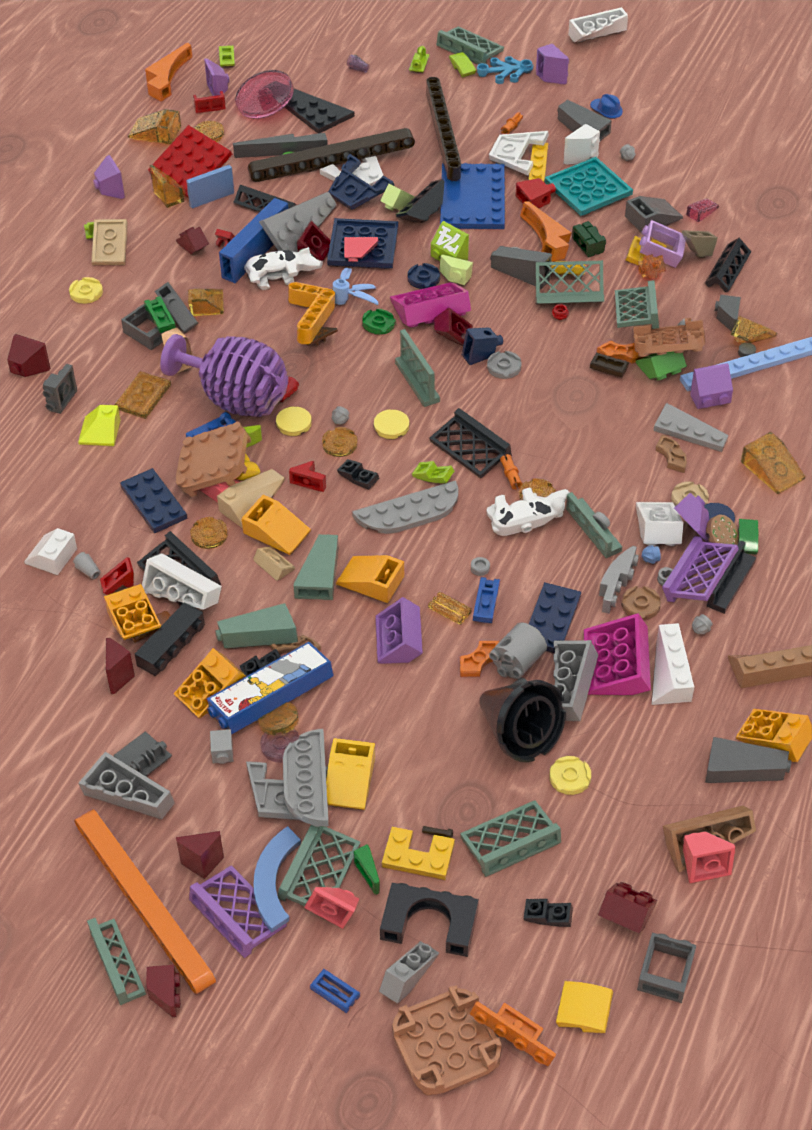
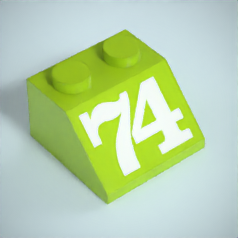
M445 221L441 222L431 242V257L440 261L441 255H446L468 261L469 234Z

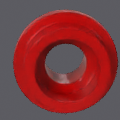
M563 304L556 305L552 310V316L558 320L565 319L569 315L567 307Z

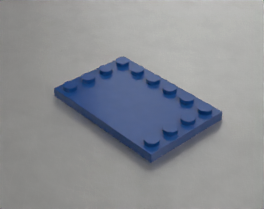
M442 163V179L445 182L440 224L445 221L458 229H505L504 164L463 163L461 164V179L451 181L447 178L444 163Z

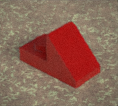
M309 461L289 469L291 484L320 492L325 491L326 475L315 472L314 461Z
M126 557L100 578L104 594L110 595L122 585L128 588L134 586V571L130 558Z

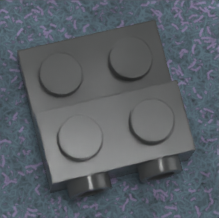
M65 364L58 375L51 373L48 379L44 381V391L42 393L46 397L47 403L45 407L47 410L61 414L78 391L73 365Z

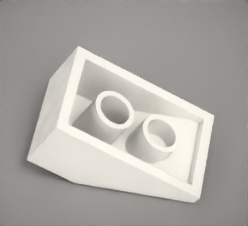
M636 502L640 536L644 544L653 546L657 544L668 546L682 544L683 521L679 513L674 509L675 505L673 502Z

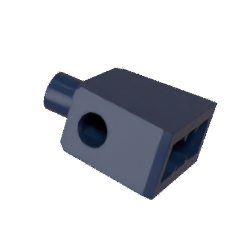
M489 327L469 328L466 330L461 355L469 365L486 360L491 354L495 353L496 346L503 345V337L496 335Z

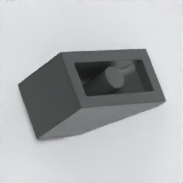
M720 294V300L716 301L714 310L718 311L717 319L731 332H735L741 297Z

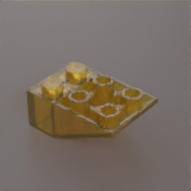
M164 109L138 118L128 138L171 144L181 128L180 111Z

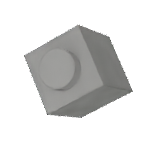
M231 729L210 731L213 763L224 764L234 762Z

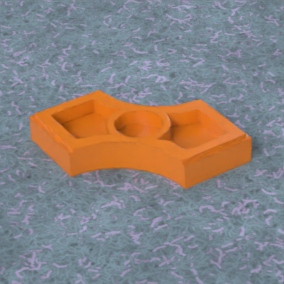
M609 341L597 347V353L626 360L631 364L635 363L638 359L644 358L635 351L634 343L622 345Z
M479 641L478 647L474 652L461 656L460 677H480L482 669L487 664L493 662L489 657V653L499 641Z

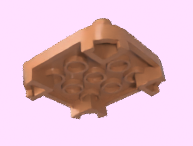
M685 318V325L666 326L652 329L650 324L633 327L635 351L641 357L649 356V353L664 355L667 352L683 353L685 350L691 349L694 352L702 351L703 346L706 344L705 330L703 329V320L701 319L691 321V318Z
M240 422L203 432L194 437H187L183 440L176 473V484L184 493L193 497L197 496L199 489L226 482L228 486L236 484L234 480L241 473L246 474L247 467L244 464L246 446L247 443L251 442V437Z
M457 985L448 987V992L411 1007H407V1005L402 1006L394 1018L392 1033L396 1046L413 1082L427 1096L445 1093L489 1074L500 1065L502 1046L500 1038H497L491 1028L485 1024L478 1023L470 1015L475 1003L479 1002V997L474 991L470 992L466 989L457 988Z

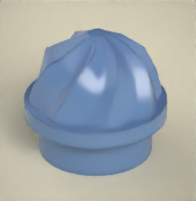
M649 545L643 549L641 556L645 562L655 564L661 559L660 549L658 546Z

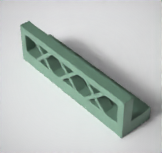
M572 492L567 494L566 510L604 557L608 558L622 552L623 546L608 528L603 530L592 517L595 512L583 498L577 499Z
M96 918L88 920L87 923L119 1004L122 1005L146 995L115 919L99 925ZM113 927L114 934L112 938L103 937L101 931ZM113 945L122 948L119 957L110 954ZM120 963L130 967L126 976L119 974L117 971ZM130 982L136 984L139 990L127 994L125 987Z

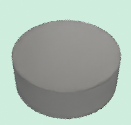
M596 512L592 516L603 530L610 526L609 519L603 513Z
M477 557L472 560L471 572L477 576L488 574L490 562L486 558Z

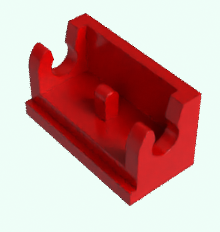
M220 91V95L197 98L196 95H193L196 113L226 109L223 91Z

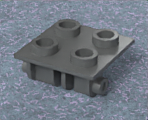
M146 731L113 755L144 776L149 775L172 757L166 750L167 745L165 742H157Z

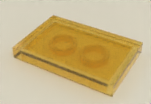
M140 371L114 405L118 406L119 411L146 419L171 386V380Z

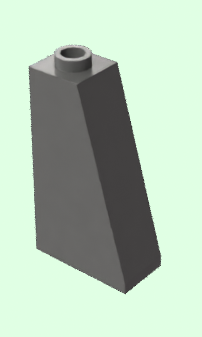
M566 100L558 106V120L572 132L587 124L600 131V141L611 133L612 120L570 100Z
M500 246L491 254V268L536 286L535 262H552V254ZM539 266V273L543 277L551 271L547 266ZM551 274L546 278L548 282L550 281ZM545 281L540 285V289L547 284Z
M713 737L705 782L784 780L785 772H790L792 761L788 760V751Z

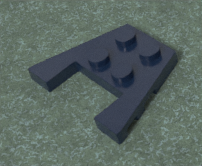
M351 154L348 155L346 164H343L341 173L335 178L328 192L332 198L353 210L384 193L388 184L395 185L392 180L384 175L371 186L352 174L361 165V162Z

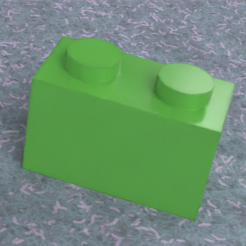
M674 351L667 352L664 355L654 353L636 360V364L649 379L656 378L657 380L666 378L668 373L672 375L682 372L681 368L687 366L683 353H674Z

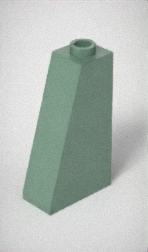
M318 535L294 582L295 599L333 600L339 549L338 535Z
M285 603L217 621L218 630H215L218 642L222 641L224 648L298 642L296 626Z

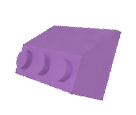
M404 597L376 615L378 663H409L423 653L420 607Z

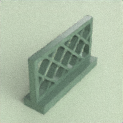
M459 26L448 32L438 31L437 46L454 54L463 52L470 61L476 64H486L487 59L504 51V46Z
M603 260L535 262V303L604 302ZM592 264H599V272L594 276L588 269ZM559 265H563L567 269L562 277L554 271ZM575 265H580L585 269L579 276L571 271ZM539 266H547L551 271L543 277L539 273ZM586 271L593 277L587 285L580 279ZM552 272L559 278L553 286L546 280ZM569 272L576 277L570 285L563 280ZM577 280L585 286L580 292H576L572 288ZM596 280L599 283L600 291H592L588 286ZM545 281L551 288L547 293H540V285ZM560 281L568 287L564 292H558L554 288Z
M655 280L648 281V286L615 290L617 328L652 324V329L659 328Z
M405 329L400 330V357L395 358V364L424 407L439 403L440 396L435 390L434 371Z
M534 800L462 832L460 836L481 865L482 873L487 877L561 843V828L557 823H552ZM532 809L537 812L536 817L525 815L527 811ZM513 818L519 821L517 825L508 824L507 820ZM523 821L534 822L532 828L523 827L521 824ZM537 823L547 825L546 828L541 830L536 829ZM492 827L500 828L498 834L488 832V829ZM504 829L515 831L513 837L502 835ZM519 832L529 834L524 838L517 837ZM476 835L481 836L479 842L470 841L469 837ZM485 837L496 839L494 845L483 843ZM500 840L511 842L504 847L498 846ZM481 849L491 851L490 853L484 856L480 855Z
M310 825L279 888L278 899L283 901L289 899L305 906L312 894L308 884L319 882L321 887H325L323 880L333 877L336 883L331 888H340L354 858V850L359 848L361 842L328 827ZM322 834L331 836L333 842L323 845L321 841ZM347 843L354 847L352 851L343 853L340 845ZM336 846L339 855L329 858L325 849ZM322 851L325 859L314 862L312 854ZM341 859L344 868L334 871L331 862ZM327 864L330 873L320 876L317 867ZM313 868L316 877L306 880L303 872ZM304 886L308 895L300 897L293 893L296 888Z

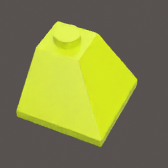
M99 405L86 415L78 443L81 445L114 446L121 421L118 406Z

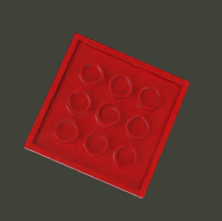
M188 125L151 165L148 171L156 178L188 197L186 180L221 168L233 154L229 149Z

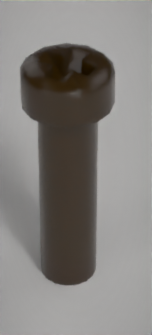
M423 826L422 833L448 838L453 837V829L448 828V830L428 826Z

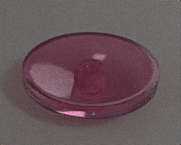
M267 70L259 72L248 78L239 87L235 102L240 113L248 118L259 119L269 117L282 110L289 103L293 96L294 86L290 77L282 71Z

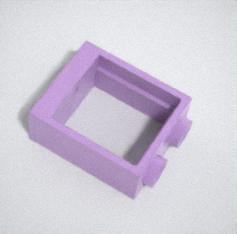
M651 220L648 226L645 225L641 234L643 237L639 243L641 245L640 253L676 268L683 257L686 241L682 233ZM650 237L673 246V250L651 242Z

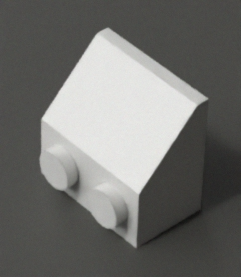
M585 124L565 138L564 164H579L593 157H598L600 131Z
M59 528L45 534L26 558L25 564L58 575L77 550L74 534Z

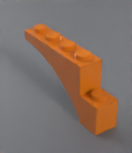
M184 44L145 69L149 96L162 102L172 95L170 84L175 73L183 64L193 58L191 44Z
M529 201L524 202L520 217L538 234L542 243L541 252L552 254V262L565 259L572 233Z

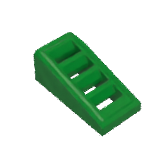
M366 844L354 850V864L373 893L377 895L380 893V880L370 847Z

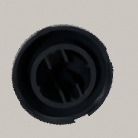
M531 680L487 690L481 695L479 700L480 707L500 748L507 756L519 762L535 761L534 757L539 754L546 755L560 738L566 721V711L562 708V701H564L562 693L556 686L543 680Z

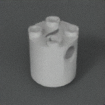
M521 622L517 623L489 653V657L497 666V672L502 677L509 676L520 679L547 650V644L538 629Z

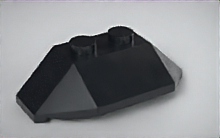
M443 179L432 181L396 214L397 218L413 223L427 221L429 216L437 212L438 208L443 204L445 181Z

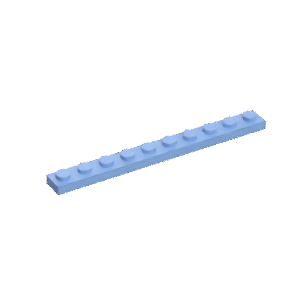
M812 337L724 363L729 364L731 379L812 355ZM694 371L680 375V381L687 391H691Z

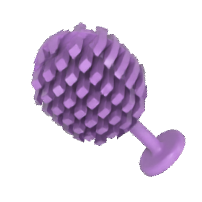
M173 334L167 340L162 351L160 366L164 375H175L183 364L199 368V377H201V384L206 395L215 405L233 414L239 413L242 416L248 415L252 417L270 415L274 406L282 400L287 390L289 379L283 360L274 349L254 339L249 340L245 337L230 336L218 338L212 349L203 358L186 354V341L184 337Z

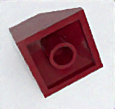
M448 307L434 318V330L446 339L461 346L464 345L466 330L473 328V325Z
M18 334L13 336L7 358L11 373L28 377L47 372L51 369L45 343Z

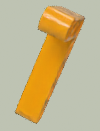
M292 282L288 285L289 303L309 307L297 324V342L300 344H310L335 308V291L314 285Z

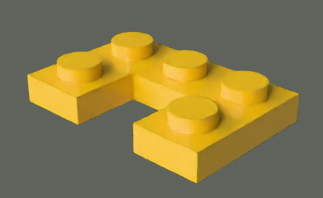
M397 827L391 828L382 860L383 868L446 880L455 839L434 835L430 851L427 853L409 849L413 836L412 830Z

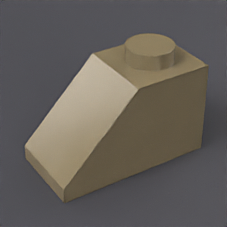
M682 230V235L688 247L696 253V256L705 258V256L713 255L718 237L709 231Z

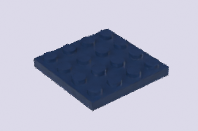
M334 218L327 265L393 268L399 221ZM344 237H378L379 244L362 259H358V262H348V259L344 257Z

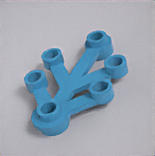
M511 56L505 57V62L495 57L491 58L490 66L492 67L485 63L477 65V73L480 77H485L488 73L502 72L495 76L497 84H503L504 78L509 74L510 81L516 83L519 81L520 75L533 70L531 60L524 59L518 61Z

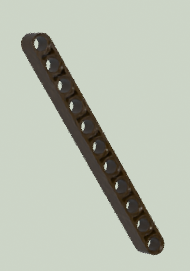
M429 77L426 80V95L446 176L451 181H458L461 179V160L440 79Z
M403 128L253 161L248 164L247 169L251 180L260 182L323 168L331 164L346 163L349 154L360 160L409 149L414 146L415 139L410 129Z

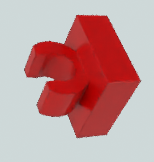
M217 229L215 232L218 238L216 241L218 247L221 246L222 242H225V247L235 237L232 232Z

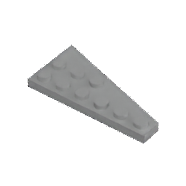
M326 192L261 220L259 223L278 251L289 250L297 252V241L308 223L312 220L319 226L337 204L331 194Z

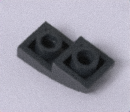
M347 459L337 469L341 476L368 490L379 480L378 473L363 469L362 463Z
M274 649L260 659L257 656L252 657L241 664L240 668L248 676L279 659L281 655L277 649Z
M526 899L524 920L541 925L571 927L573 906L571 903H549L548 899Z

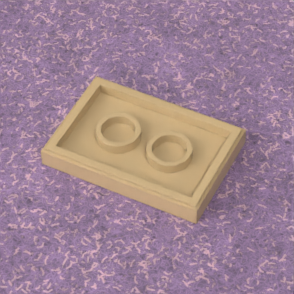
M127 219L94 220L92 265H125Z

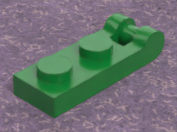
M161 296L155 297L151 301L149 299L144 301V306L159 333L176 328L175 322Z

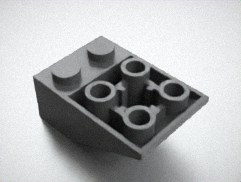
M638 196L626 201L625 217L641 233L644 226H648L651 220L665 226L683 219V216L665 199Z

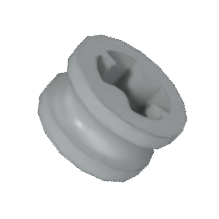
M664 567L659 570L657 580L660 585H664L673 569Z

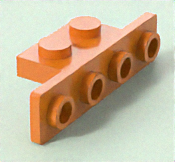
M478 1001L473 1006L470 1015L478 1023L485 1024L496 1035L512 1042L517 1049L531 1055L536 1062L546 1066L551 1064L556 1053L537 1041L544 1028L505 1002L497 1014Z

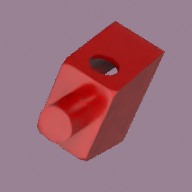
M540 178L517 182L515 196L522 204L529 201L539 209L550 203L551 193L556 192V187L553 183L546 185Z

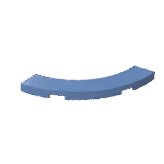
M288 826L272 838L264 848L254 873V899L260 917L271 933L289 922V915L283 909L277 896L276 879L281 863L295 848L301 845V839Z

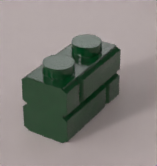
M587 221L582 223V225L578 224L572 227V239L587 257H592L605 251L606 239L599 234L596 226Z

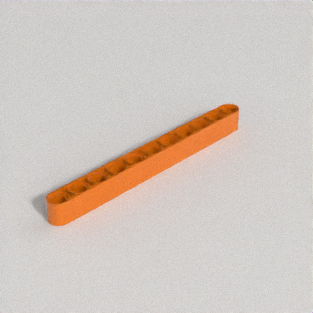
M92 809L76 818L74 822L81 835L194 994L197 995L216 983L210 968L98 813Z

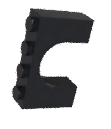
M392 883L380 926V940L402 944L410 917L418 911L432 909L444 914L450 923L446 939V953L468 957L478 914L479 899L468 895H454L447 891H433L426 887H413L405 883Z

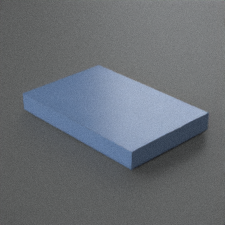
M230 165L186 180L189 206L191 208L234 193L233 174Z

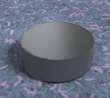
M742 343L739 346L738 354L741 357L756 353V347L752 343Z

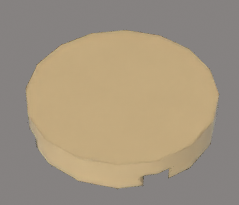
M682 482L676 485L672 491L671 500L675 506L689 493L694 497L699 495L708 504L709 494L700 484Z

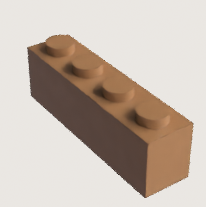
M812 645L758 655H728L740 688L812 676Z
M742 805L663 825L666 846L677 871L680 873L686 869L683 853L685 835L708 832L733 844L754 833L756 826L753 810Z

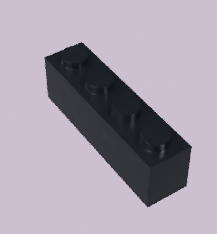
M184 602L135 653L136 665L153 676L163 671L167 664L179 654L180 650L190 643L193 636L203 629L205 625L203 612Z

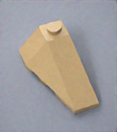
M270 469L231 485L217 496L219 511L243 528L242 517L262 495L270 498L275 495L284 483L285 478L273 469Z

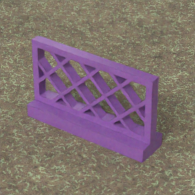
M694 536L662 586L667 601L675 602L677 598L707 601L739 550L738 546L703 542L701 537ZM706 549H713L712 551L705 554ZM725 551H730L729 553L724 554L722 556L720 554ZM716 555L718 556L717 558H715V559H713V560H711V561H708L709 558H711V557H713V556H716ZM705 560L706 563L697 566L698 563ZM722 562V565L713 569L712 566ZM710 568L709 571L700 574V571ZM697 573L698 576L689 579L691 575ZM714 575V578L705 582L704 579ZM702 581L701 584L692 587V584ZM689 586L690 589L682 591L683 588ZM706 588V591L704 592V594H703V593H696V592H698V591H700V590Z
M232 865L199 885L196 882L190 886L189 900L244 958L251 954L254 947L287 926L286 923L271 933L267 926H264L263 920L262 925L248 924L249 917L261 918L259 912L250 911L251 904L256 905L254 888ZM231 874L236 883H225L223 878ZM217 887L219 892L218 894H209L206 889ZM221 889H235L234 896L221 895ZM237 890L247 891L250 894L249 898L237 897ZM220 901L233 902L232 909L222 908L219 905ZM235 902L248 904V911L234 909ZM233 916H247L246 923L235 922ZM247 930L261 931L258 937L252 939L247 934Z

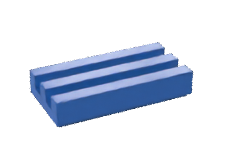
M325 969L310 984L311 990L345 1013L349 1011L350 1006L355 1004V1000H358L360 997L359 991ZM322 978H326L327 980H329L330 982H332L333 984H335L336 986L350 994L351 997H348L347 995L339 991V989L324 981Z

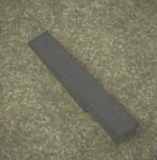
M325 132L294 137V134L236 142L233 143L234 158L283 155L289 151L298 152L328 145V140Z

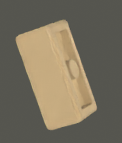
M271 546L258 548L253 559L275 580L282 579L295 569L289 561Z

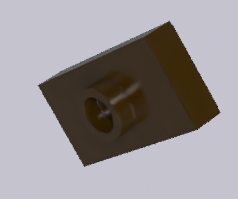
M599 353L595 354L590 363V368L621 378L629 366V362Z

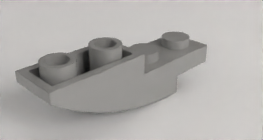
M632 546L620 554L608 567L602 578L599 596L604 597L602 612L610 614L611 607H615L618 596L616 592L620 593L621 587H626L628 580L633 578L634 569L632 567L637 566L639 555H636V546Z

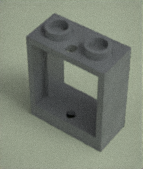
M143 304L121 319L123 333L153 350L163 343L162 333H159L157 327L148 333L137 328L138 325L147 319L153 322Z
M652 933L637 990L682 1003L696 945L691 944L687 940H677L665 934ZM654 950L687 959L681 983L648 973Z

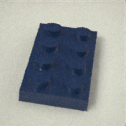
M153 468L120 482L122 490L154 534L188 519L185 510Z
M544 582L529 625L538 629L547 644L546 651L555 653L554 641L566 640L581 598V591Z

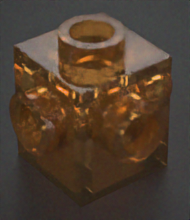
M653 254L644 256V260L638 262V271L642 278L648 276V279L658 277L659 273L666 271L662 255L653 257Z

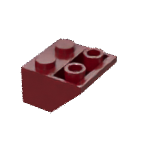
M616 883L607 890L598 916L640 933L645 928L657 900L652 898L653 895L648 892L633 890L632 886L627 883Z

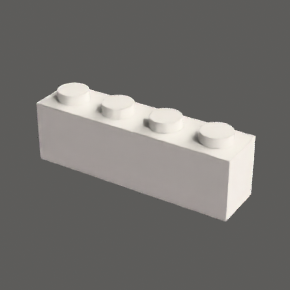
M621 7L569 20L568 35L575 43L627 30L628 14Z
M164 554L147 559L142 587L146 594H153L154 597L168 598L169 601L185 602L203 610L218 603L222 587Z
M679 623L659 625L656 642L652 705L692 702L694 684Z

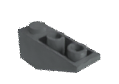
M169 282L154 291L157 296H161L169 313L184 333L199 324Z

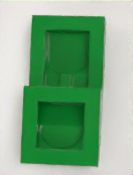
M739 519V542L740 540L746 542L744 553L757 554L759 540L758 520Z

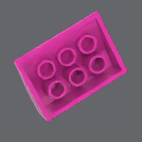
M454 282L390 296V300L402 323L408 327H416L418 323L423 322L432 323L434 318L448 307L460 316L471 311L468 291Z
M639 613L584 629V641L591 640L598 653L588 695H635L651 690L648 626Z

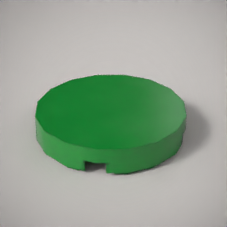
M376 309V311L368 310L362 317V326L373 334H387L394 329L396 324L394 315L383 309Z

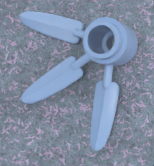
M346 267L342 271L340 279L333 282L332 290L335 291V304H345L349 294L378 305V301L374 297L360 291L376 289L374 285L356 284L349 289V282L346 279H349L352 268Z

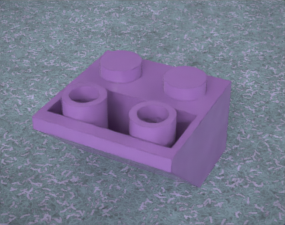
M553 44L538 48L536 75L544 82L567 84L569 58Z

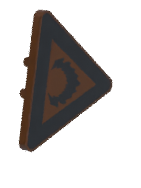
M321 327L310 344H306V346L311 344L318 346V341L320 340L326 342V337L338 332V329Z

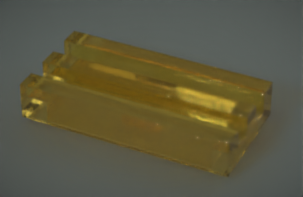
M440 591L437 593V597L434 596L433 601L428 603V608L460 625L471 613L470 607Z

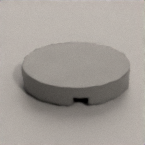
M498 351L491 354L488 358L487 369L490 374L497 378H513L521 371V359L513 352L505 351V353H500Z

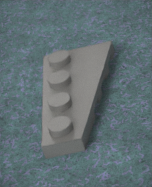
M668 403L665 404L654 425V431L720 452L723 451L728 440L727 434Z

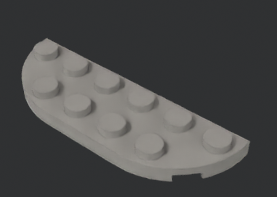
M455 480L352 511V516L363 528L378 530V533L389 534L408 530L440 520L451 513L458 501V485Z
M323 729L312 730L299 735L298 740L288 744L283 755L285 804L297 819L315 827L329 826Z

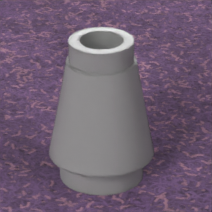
M81 552L74 558L75 568L94 580L100 575L101 571L89 554Z

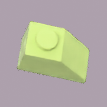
M388 184L381 202L385 203V207L392 211L394 208L400 211L415 196Z
M441 255L439 271L448 281L465 285L471 278L473 262Z

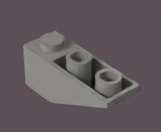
M420 941L386 970L379 992L394 1002L399 1003L412 991L437 958L439 952Z

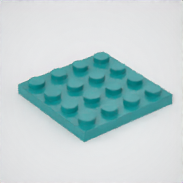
M597 157L549 175L544 180V183L547 185L553 183L556 187L555 193L580 216L633 195V189Z

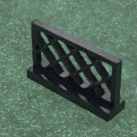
M460 408L454 412L455 416L429 438L433 444L479 478H482L500 462L502 456H505L506 460L507 454L512 456L509 443ZM456 423L460 426V430H450V427ZM462 434H471L473 439L463 440ZM450 435H460V440L450 441ZM440 436H447V441H439L437 439ZM483 443L486 445V448L475 449V444ZM473 444V449L463 450V445ZM450 445H460V450L452 451ZM486 453V459H475V454ZM488 453H497L498 456L496 458H488ZM473 454V460H464L463 455ZM475 464H486V467L479 471L475 468Z
M171 531L164 535L166 540L137 562L138 566L145 572L146 566L144 564H146L147 559L159 555L163 549L168 547L170 553L166 556L173 560H182V565L221 585L217 573ZM176 601L180 606L183 604V602Z

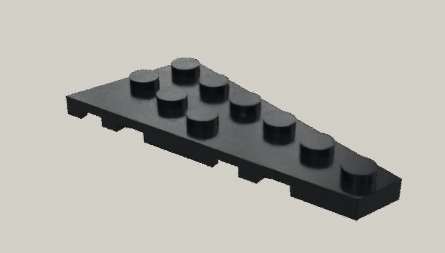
M279 82L265 87V93L317 133H322L355 117V112Z

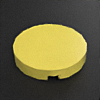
M84 277L80 281L75 280L70 285L69 293L71 299L75 302L87 304L98 300L102 296L103 288L97 279Z
M301 407L285 408L276 416L277 428L280 429L281 433L288 436L301 435L302 432H307L311 427V415L306 409Z
M385 410L374 418V429L380 437L396 439L400 435H405L409 430V419L401 411Z
M565 756L557 759L551 766L550 782L558 792L567 795L579 794L586 790L591 782V769L585 761L582 762L578 757Z

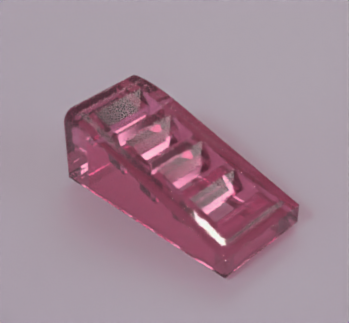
M706 198L690 204L687 207L686 215L700 222L718 209L719 205Z

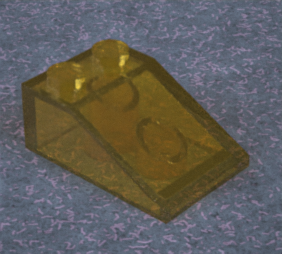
M772 432L743 447L741 463L777 494L801 482L806 477L784 442Z

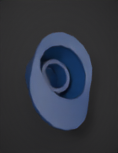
M604 94L601 98L593 100L590 104L592 109L607 118H618L623 113L620 100L615 95Z

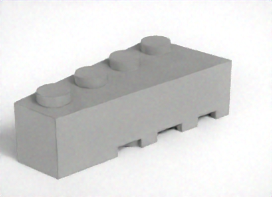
M591 640L554 641V686L560 690L564 697L562 708L566 711V721H581L598 653Z
M104 752L78 783L83 794L159 819H163L175 804L169 790L107 752Z

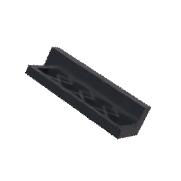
M239 185L234 199L235 204L259 212L263 210L261 208H265L274 198L287 202L288 209L297 205L243 185ZM242 193L248 196V200L244 202L239 201ZM260 199L262 204L255 207L253 200Z
M740 237L728 243L705 281L708 287L718 283L725 292H728L752 252ZM740 248L744 251V255L741 254ZM729 267L732 268L733 274H730ZM723 277H726L727 284L722 280Z
M740 540L737 545L739 550L710 595L707 607L724 614L756 561V557L744 553L746 542Z

